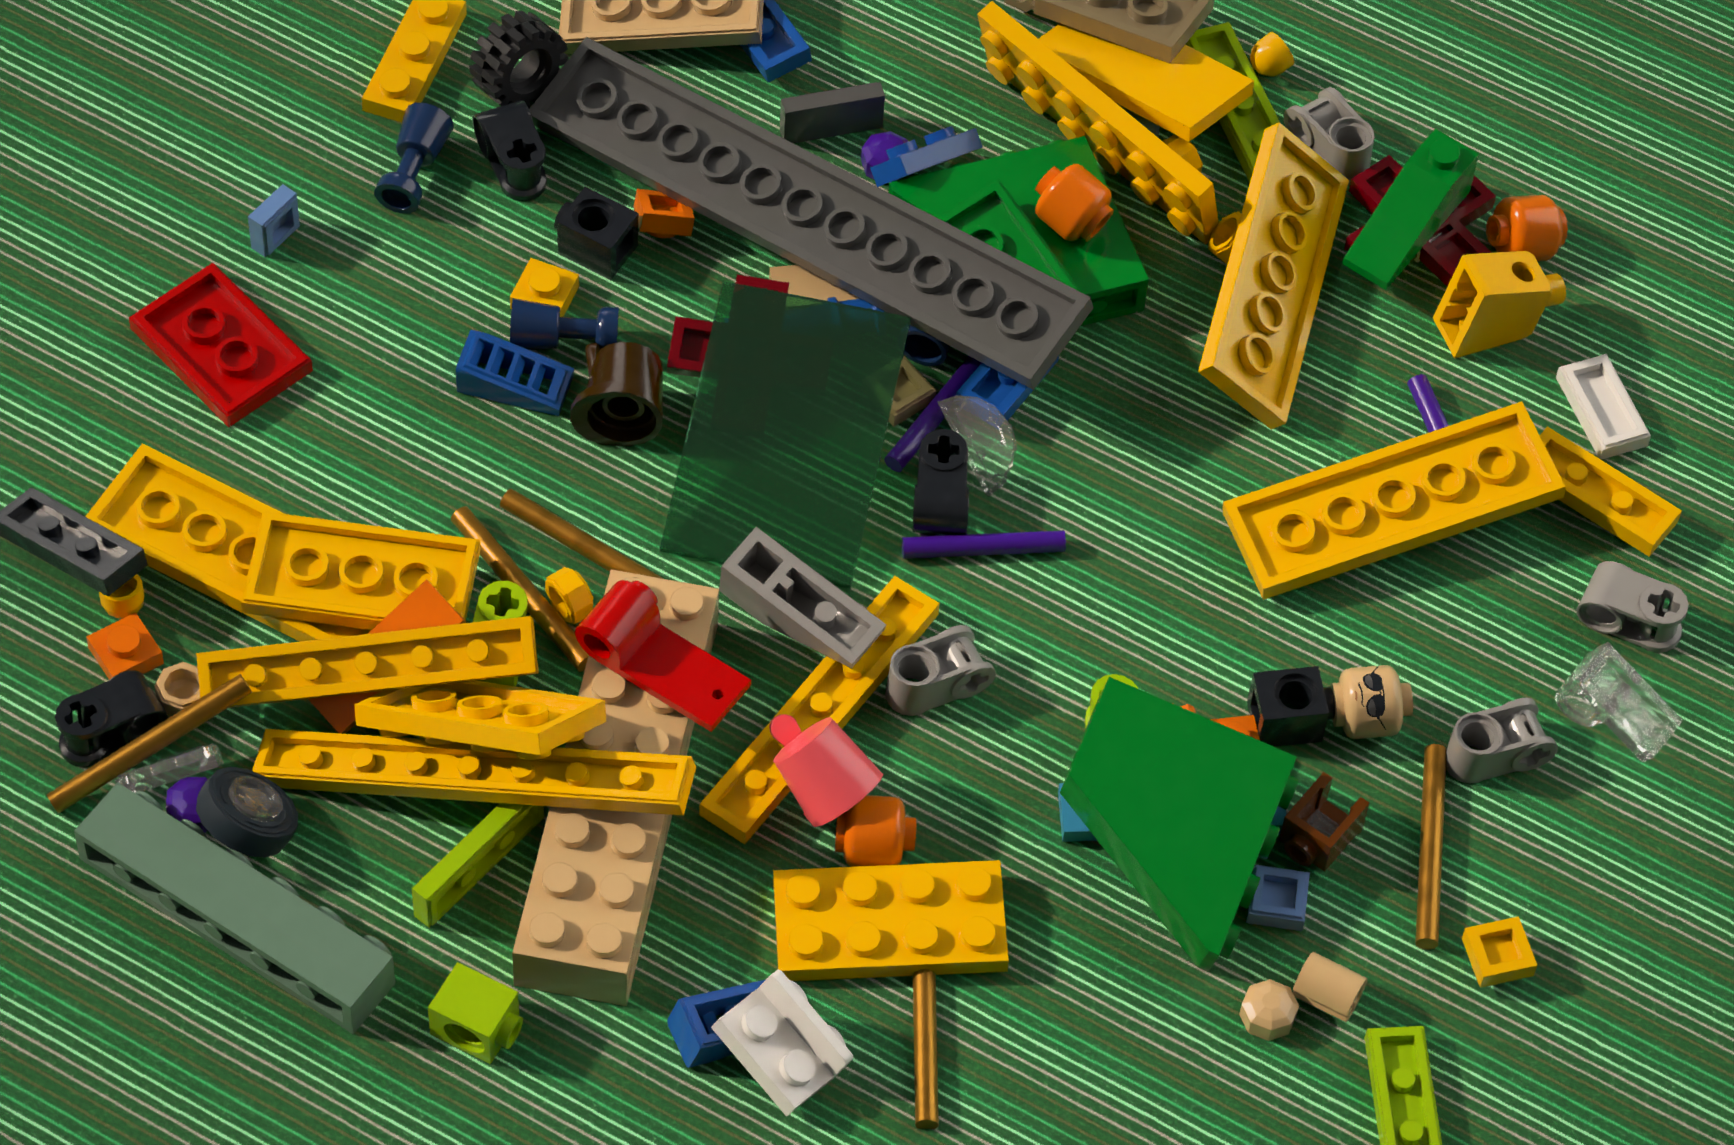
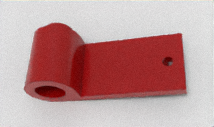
M620 580L616 582L576 627L574 632L576 640L584 651L597 662L712 732L750 688L751 679L660 624L658 600L655 593L647 585L639 581L629 582Z

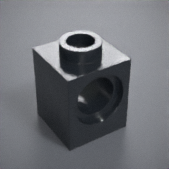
M584 187L572 203L568 201L561 207L556 216L554 228L557 230L558 254L611 280L638 246L639 213Z
M1318 666L1253 673L1247 704L1250 715L1255 717L1260 741L1274 747L1323 741L1327 720H1332L1335 716V702L1331 687H1323ZM1285 704L1297 705L1302 709H1291L1285 706Z

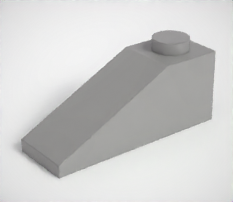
M757 527L753 529L721 567L719 591L762 624L851 669L886 629L884 622Z

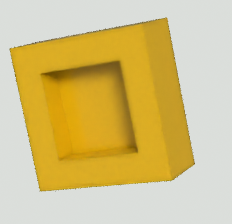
M530 258L510 295V309L512 310L513 298L559 306L560 317H563L579 288V274Z
M1519 916L1465 928L1462 941L1480 988L1534 976L1537 963Z

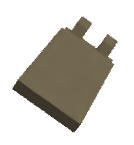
M1004 0V3L1024 12L1032 9L1036 15L1167 63L1172 62L1214 7V0Z

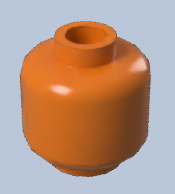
M1072 164L1062 171L1056 166L1052 167L1035 187V191L1041 195L1035 207L1037 216L1069 242H1074L1080 238L1088 242L1103 228L1114 212L1109 206L1112 199L1110 189L1080 164Z
M1546 195L1503 198L1495 207L1493 215L1488 218L1486 224L1488 242L1494 246L1496 252L1528 251L1535 256L1537 262L1550 260L1558 252L1559 247H1562L1565 243L1568 231L1565 213Z
M866 795L851 809L837 817L835 852H842L845 862L851 867L900 865L903 851L914 852L916 818L905 817V805L900 798Z

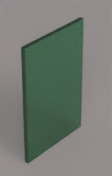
M723 281L660 544V552L724 564L753 529L757 527L833 585L852 589L911 318L872 310L871 308H861L768 290L767 288H757Z

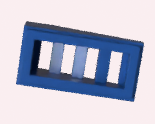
M470 330L456 367V387L459 393L559 416L574 376V368L493 335ZM479 363L487 364L486 368L478 367ZM500 368L509 369L506 378L498 375ZM522 373L530 374L526 386L519 383ZM543 378L552 380L547 394L538 391Z
M765 980L678 999L668 1017L667 1023L686 1067L690 1068L710 1063L733 1054L711 1028L717 1021L715 1016L721 1015L722 1017L759 988Z

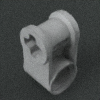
M1328 87L1320 91L1318 99L1303 107L1294 105L1285 110V127L1349 180L1348 185H1350L1353 177L1370 167L1375 138L1374 130L1369 123L1364 121L1354 111L1342 94L1335 88Z
M1604 561L1597 566L1576 612L1581 622L1597 632L1611 634L1641 646L1647 651L1660 653L1675 648L1679 643L1682 633L1681 622L1686 617L1689 604L1687 596L1680 588L1673 584L1664 583L1633 571L1624 564ZM1665 598L1670 599L1668 610L1663 608ZM1652 626L1657 627L1655 637L1651 636Z
M967 625L954 626L938 635L911 645H905L895 651L891 657L885 692L887 703L894 711L908 716L920 715L927 710L954 700L972 697L982 692L994 681L996 671L991 663L983 661L974 646L975 636L971 628ZM912 678L918 680L919 682H912L906 679Z
M1519 698L1502 706L1461 716L1454 726L1446 748V770L1453 778L1460 782L1468 784L1479 783L1516 771H1529L1540 767L1555 756L1558 746L1552 737L1545 735L1536 717L1539 709L1536 702L1532 698ZM1468 745L1476 747L1479 750L1471 749L1470 747H1468Z

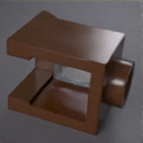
M1325 772L1319 776L1284 817L1279 841L1284 844L1285 852L1294 862L1305 867L1314 864L1324 872L1350 841L1361 833L1370 804L1360 797L1351 807L1348 815L1327 801L1333 777Z

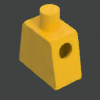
M1528 251L1462 255L1433 316V320L1453 357H1463L1521 340L1531 335L1545 307L1559 305L1565 301L1566 286L1559 274L1545 275L1535 256Z

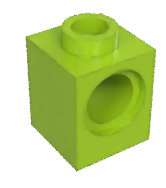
M459 962L456 963L428 1006L430 1035L489 1064L492 1063L501 1047L509 1049L513 1045L523 1024V1017L519 1016L518 991Z

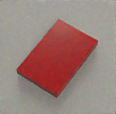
M214 263L206 266L129 317L130 329L228 428L313 371L312 360Z

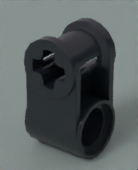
M519 100L474 114L472 122L478 145L484 157L488 159L502 191L506 196L517 201H530L539 197L545 191L547 185L546 173L542 166L546 153L526 103L523 100Z
M934 430L928 433L921 441L917 484H915L912 532L967 535L969 487H967L968 447L964 438L953 430Z
M129 670L119 673L107 682L82 693L69 696L61 701L56 709L55 720L58 730L61 732L59 738L60 753L68 763L80 767L95 765L169 718L141 672ZM76 710L77 721L73 723L72 712ZM90 738L93 741V749L89 751L88 739Z

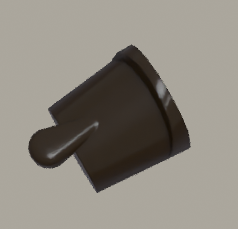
M632 342L612 343L600 349L598 343L588 344L585 349L589 374L587 389L577 395L570 410V422L576 432L587 440L611 446H634L644 444L655 438L661 431L663 422V363L658 354L649 347Z

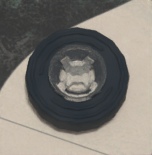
M227 767L217 770L205 782L197 797L196 811L202 825L215 839L228 848L247 856L265 858L278 854L291 840L298 826V812L289 796L281 787L265 776L248 769Z

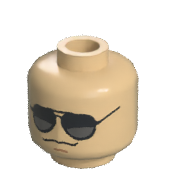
M1391 666L1349 668L1341 673L1338 683H1331L1330 685L1335 702V716L1332 719L1334 727L1342 726L1345 734L1351 739L1396 735L1402 727L1403 716L1413 715L1410 683H1400L1397 672Z

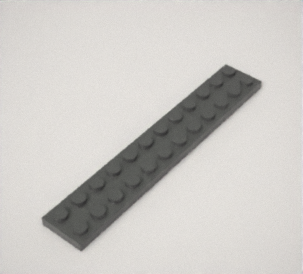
M588 37L583 40L529 109L534 126L1033 390L1093 309L1091 297Z

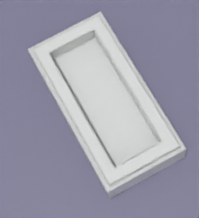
M1607 354L1558 368L1556 379L1599 459H1606L1648 446L1651 435Z

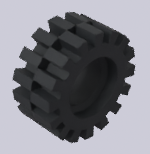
M515 11L514 18L510 14L501 17V26L493 22L487 27L491 32L488 38L482 35L479 37L476 43L482 48L480 51H472L470 59L476 64L469 66L470 74L474 76L472 79L474 84L500 106L523 100L528 109H530V101L535 103L561 70L559 66L565 65L568 61V56L563 53L568 48L567 44L562 40L563 38L535 14ZM524 56L519 64L515 66L519 59Z

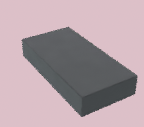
M881 82L781 99L779 130L781 138L791 143H798L883 128L885 94Z

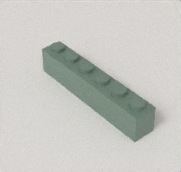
M117 782L74 830L80 860L352 1034L357 1031L395 985L393 956L381 941L370 935L361 937L345 927L343 920L331 909L325 906L315 908L301 899L297 891L285 880L279 877L270 879L255 870L252 863L242 853L230 848L224 850L208 840L204 831L192 821L187 819L178 821L164 812L161 805L146 792L137 791L134 793Z

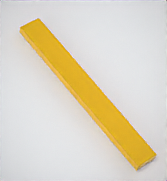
M265 729L252 771L265 776L279 787L285 789L684 816L696 765L692 756L559 747L552 749L551 755L546 758L526 760L517 757V752L500 749L493 752H476L471 749L470 744L459 742L433 745L426 743L425 739Z

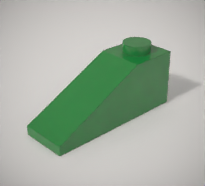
M1435 128L1408 159L1346 253L1342 264L1386 290L1468 195L1479 154Z

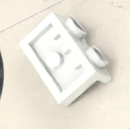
M779 969L772 973L759 988L720 1017L711 1027L786 1117L833 1080L853 1060V1054L846 1047L842 1035L834 1027L827 1025L809 1004L803 989L795 982L789 980Z

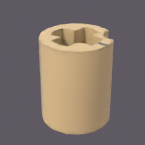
M1312 952L1298 975L1293 987V994L1296 998L1347 1022L1362 996L1368 979L1328 958Z

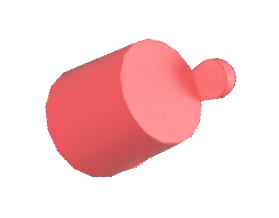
M787 714L774 717L770 723L769 729L772 737L784 746L775 756L773 762L802 808L803 814L814 827L823 826L847 812L869 794L884 775L831 717L820 720L803 732H801L796 719Z

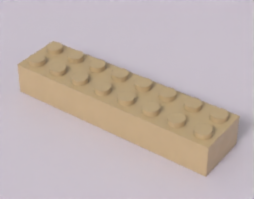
M610 570L604 595L620 580L644 583L657 597L660 624L711 655L718 627V588ZM588 656L578 696L605 700L606 722L585 732L583 739L566 743L565 748L687 756L695 722L597 662L591 656ZM565 807L549 808L512 952L514 986L627 1006L672 815Z

